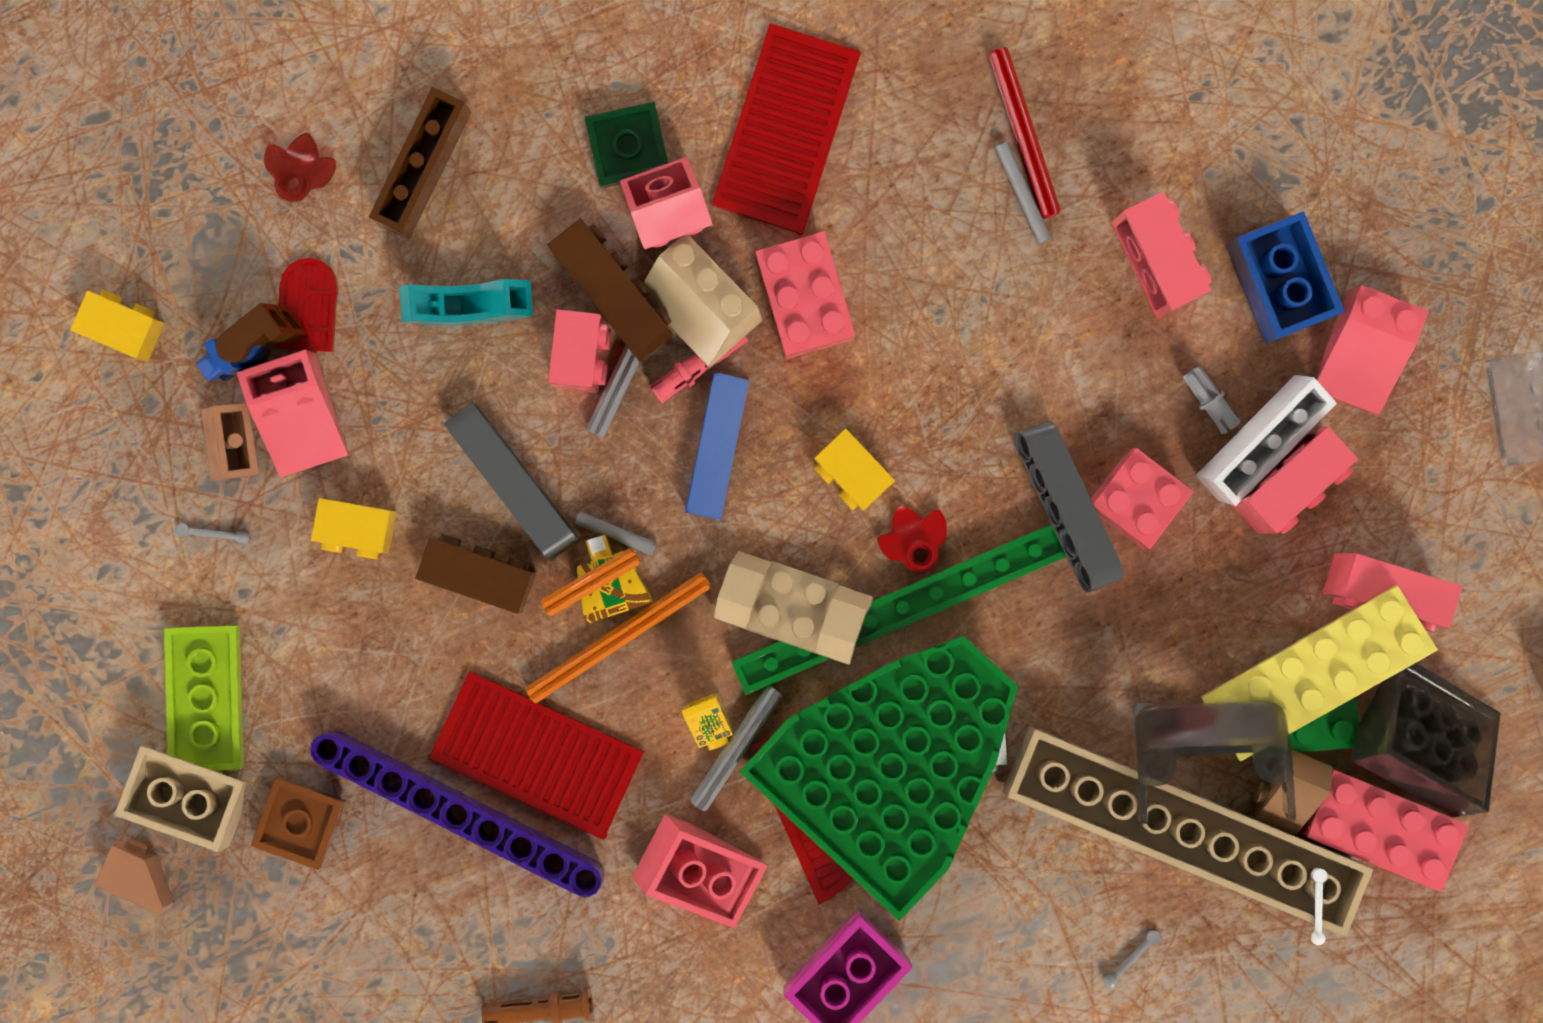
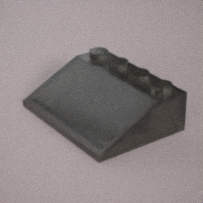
M1414 663L1379 684L1357 726L1352 761L1452 817L1487 813L1490 807L1501 713L1420 664Z

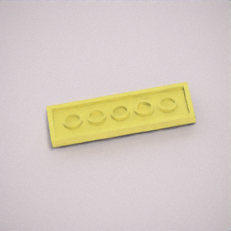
M1395 585L1206 693L1201 698L1241 762L1438 651L1400 588Z

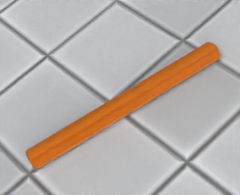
M698 573L528 685L526 692L529 698L534 703H538L709 590L711 584L705 574Z

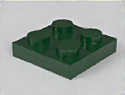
M655 101L585 116L601 189L621 185L620 180L668 163Z

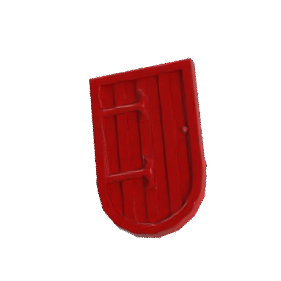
M313 258L298 259L291 263L283 272L279 286L278 305L287 306L307 335L297 343L280 342L275 346L276 349L319 352L334 351L338 285L337 278L332 269L322 261Z

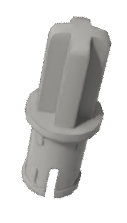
M1194 367L1183 376L1184 381L1201 403L1199 405L1200 410H1206L1221 434L1227 433L1228 428L1232 430L1240 424L1241 420L1223 398L1225 395L1224 391H1218L1202 367Z

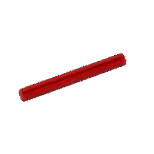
M1007 47L997 48L990 52L989 59L1038 209L1043 219L1051 218L1058 215L1061 209Z

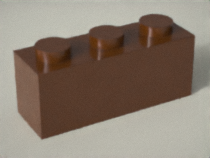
M441 533L440 539L429 538L415 579L516 614L523 613L536 572L528 570L530 563L510 556L508 562L494 558L496 551L475 545L474 550L461 547V539Z

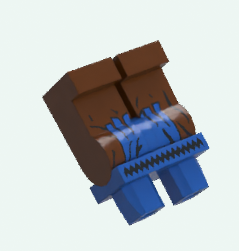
M259 303L225 330L217 339L212 338L205 343L204 346L209 353L196 362V365L208 381H214L218 377L223 381H229L237 375L236 372L254 367L256 363L266 361L272 349L280 342L297 343L307 334L287 306Z

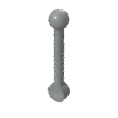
M180 523L175 528V533L179 537H188L189 535L232 539L236 540L239 544H245L250 539L249 533L245 530L234 533L191 528L186 523Z
M1154 929L1146 932L1144 942L1113 974L1105 976L1104 984L1106 987H1116L1118 979L1151 944L1156 945L1160 942L1161 936L1159 932Z

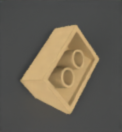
M687 234L681 236L659 255L643 282L644 287L650 293L645 298L653 309L660 305L672 321L669 326L709 368L763 321L758 306Z
M142 745L137 753L114 816L219 852L230 847L242 815L245 781Z

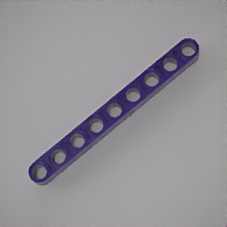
M337 730L328 731L316 737L311 743L310 755L318 765L578 896L591 897L598 892L604 881V869L598 861ZM326 739L333 740L336 743L338 751L335 757L325 754L323 744ZM358 755L366 757L370 762L368 773H361L355 767V759ZM393 771L401 776L402 786L400 789H393L388 785L387 775L389 772ZM421 788H427L433 792L435 798L433 805H424L420 801L418 794ZM458 804L465 808L467 811L465 821L459 822L453 819L450 812L452 805ZM490 820L498 825L499 835L497 837L491 838L484 834L482 829L484 821ZM515 838H527L532 846L531 852L527 854L518 852L514 846ZM551 853L559 854L564 860V867L560 870L551 869L546 863V856ZM586 869L592 871L596 876V883L592 886L583 885L578 879V872Z

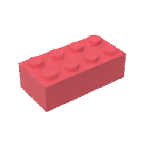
M1332 769L1331 793L1298 833L1429 888L1443 892L1469 825Z

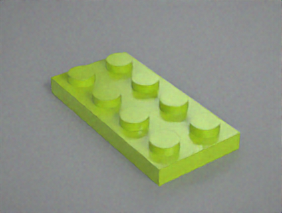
M240 625L164 628L167 754L214 771L243 769Z

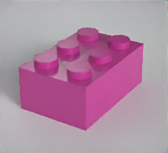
M857 909L783 985V994L811 1023H860L913 967L910 958L867 916Z

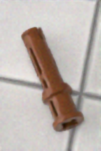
M584 988L582 992L561 994L560 991H554L550 993L549 997L483 1003L481 1010L482 1023H526L541 1020L563 1023V1020L584 1018L585 1021H592L594 1012L591 989Z

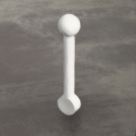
M1319 867L1311 872V878L1315 881V928L1311 934V941L1315 945H1322L1326 940L1322 932L1323 883L1327 880L1328 875L1324 869Z

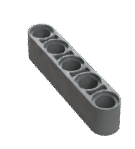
M473 401L444 423L453 438L549 561H553L579 541L578 536Z
M1049 420L1015 433V446L1082 589L1088 593L1122 580L1123 568L1056 425Z

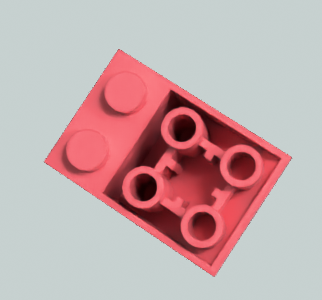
M303 350L236 372L247 407L280 478L349 456L315 353Z

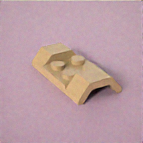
M738 551L729 565L720 589L714 618L850 665L856 641L874 597L840 586L838 583Z

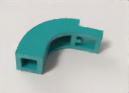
M500 279L465 286L413 284L399 286L402 323L422 324V326H465L506 322L533 316L530 280Z

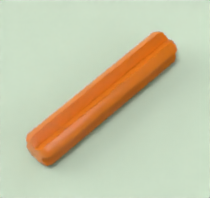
M628 548L543 598L541 605L548 616L557 614L639 566L641 563L640 558L633 548Z

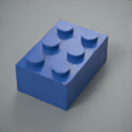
M1304 211L1240 236L1226 245L1266 344L1345 312Z

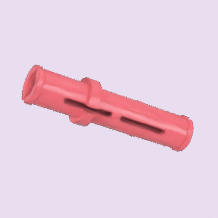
M746 336L742 338L710 368L694 353L683 362L677 361L673 364L674 368L650 384L649 388L660 403L663 404L686 386L690 388L696 384L694 380L749 341Z

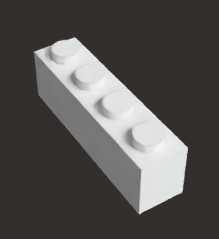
M1294 375L1195 476L1218 501L1236 506L1337 403L1314 377Z

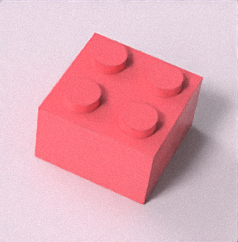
M687 157L620 180L644 249L664 246L672 239L686 234H697L705 227L713 225L700 186Z
M556 309L548 383L556 389L599 393V385H606L608 365L602 359L603 350L610 349L612 329L609 328L601 314Z
M1133 448L1125 453L1092 496L1091 500L1102 520L1140 549H1151L1194 491L1138 448Z

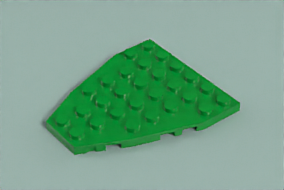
M962 635L887 663L792 715L739 772L895 918L901 921L951 866L959 844L964 837L973 813L996 766L1019 684L971 640Z

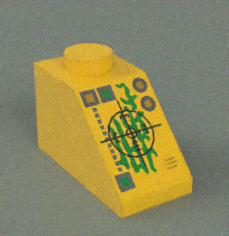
M718 692L684 705L682 714L699 748L707 745L710 751L729 743L727 737L733 735V729Z

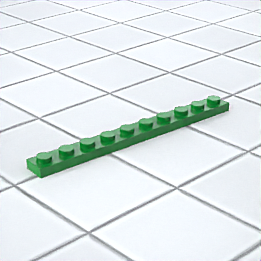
M1049 524L873 600L865 616L855 648L1065 558L1066 555L1052 525ZM777 641L733 660L731 663L745 695L830 658Z

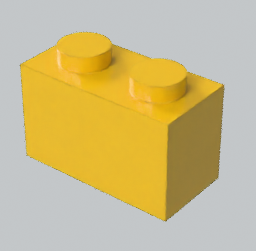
M102 289L100 295L87 291L70 330L131 357L148 362L165 324L154 319L156 311L135 303L133 309L121 304L123 297Z
M846 428L813 459L818 464L814 471L827 484L834 481L841 488L842 492L838 496L851 510L858 506L861 511H864L895 482L890 474Z
M319 498L311 541L322 543L321 550L342 553L343 547L357 549L356 556L378 559L379 553L389 554L397 512Z

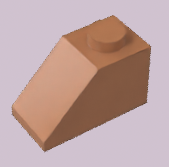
M135 839L123 840L112 845L94 886L159 915L171 909L174 899L157 854L148 851V846L145 843Z

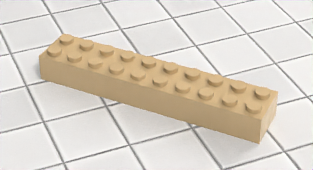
M1029 726L1002 790L1010 799L1315 924V881L1311 878V872L1315 868H1322L1328 875L1327 880L1323 883L1322 927L1347 937L1374 870L1352 858L1289 834L1260 820L1032 726Z

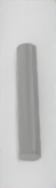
M581 511L575 521L577 526L599 535H606L609 539L650 556H653L658 544Z

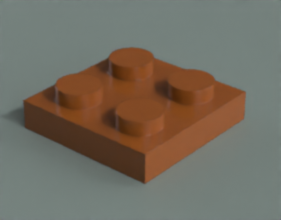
M278 776L272 784L251 846L319 870L323 866L346 800Z

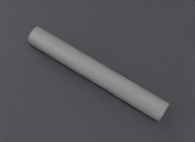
M1008 142L996 146L995 150L1038 244L1040 245L1051 240V235Z

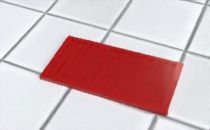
M772 23L769 24L712 202L713 207L803 235L861 55L859 50L844 47Z
M469 671L435 746L428 757L429 760L604 840L607 838L609 827L645 751L539 702L534 703L530 698Z

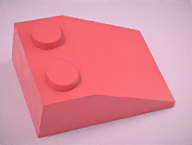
M1360 285L1347 292L1342 305L1345 312L1338 316L1315 379L1333 399L1379 415L1418 342L1429 311Z
M665 814L632 878L647 896L735 928L768 865L695 825Z

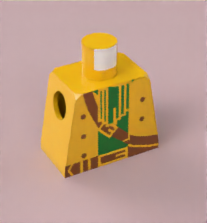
M606 535L585 541L591 562L577 566L578 578L621 553L612 555ZM636 567L581 599L585 624L653 602L652 596Z

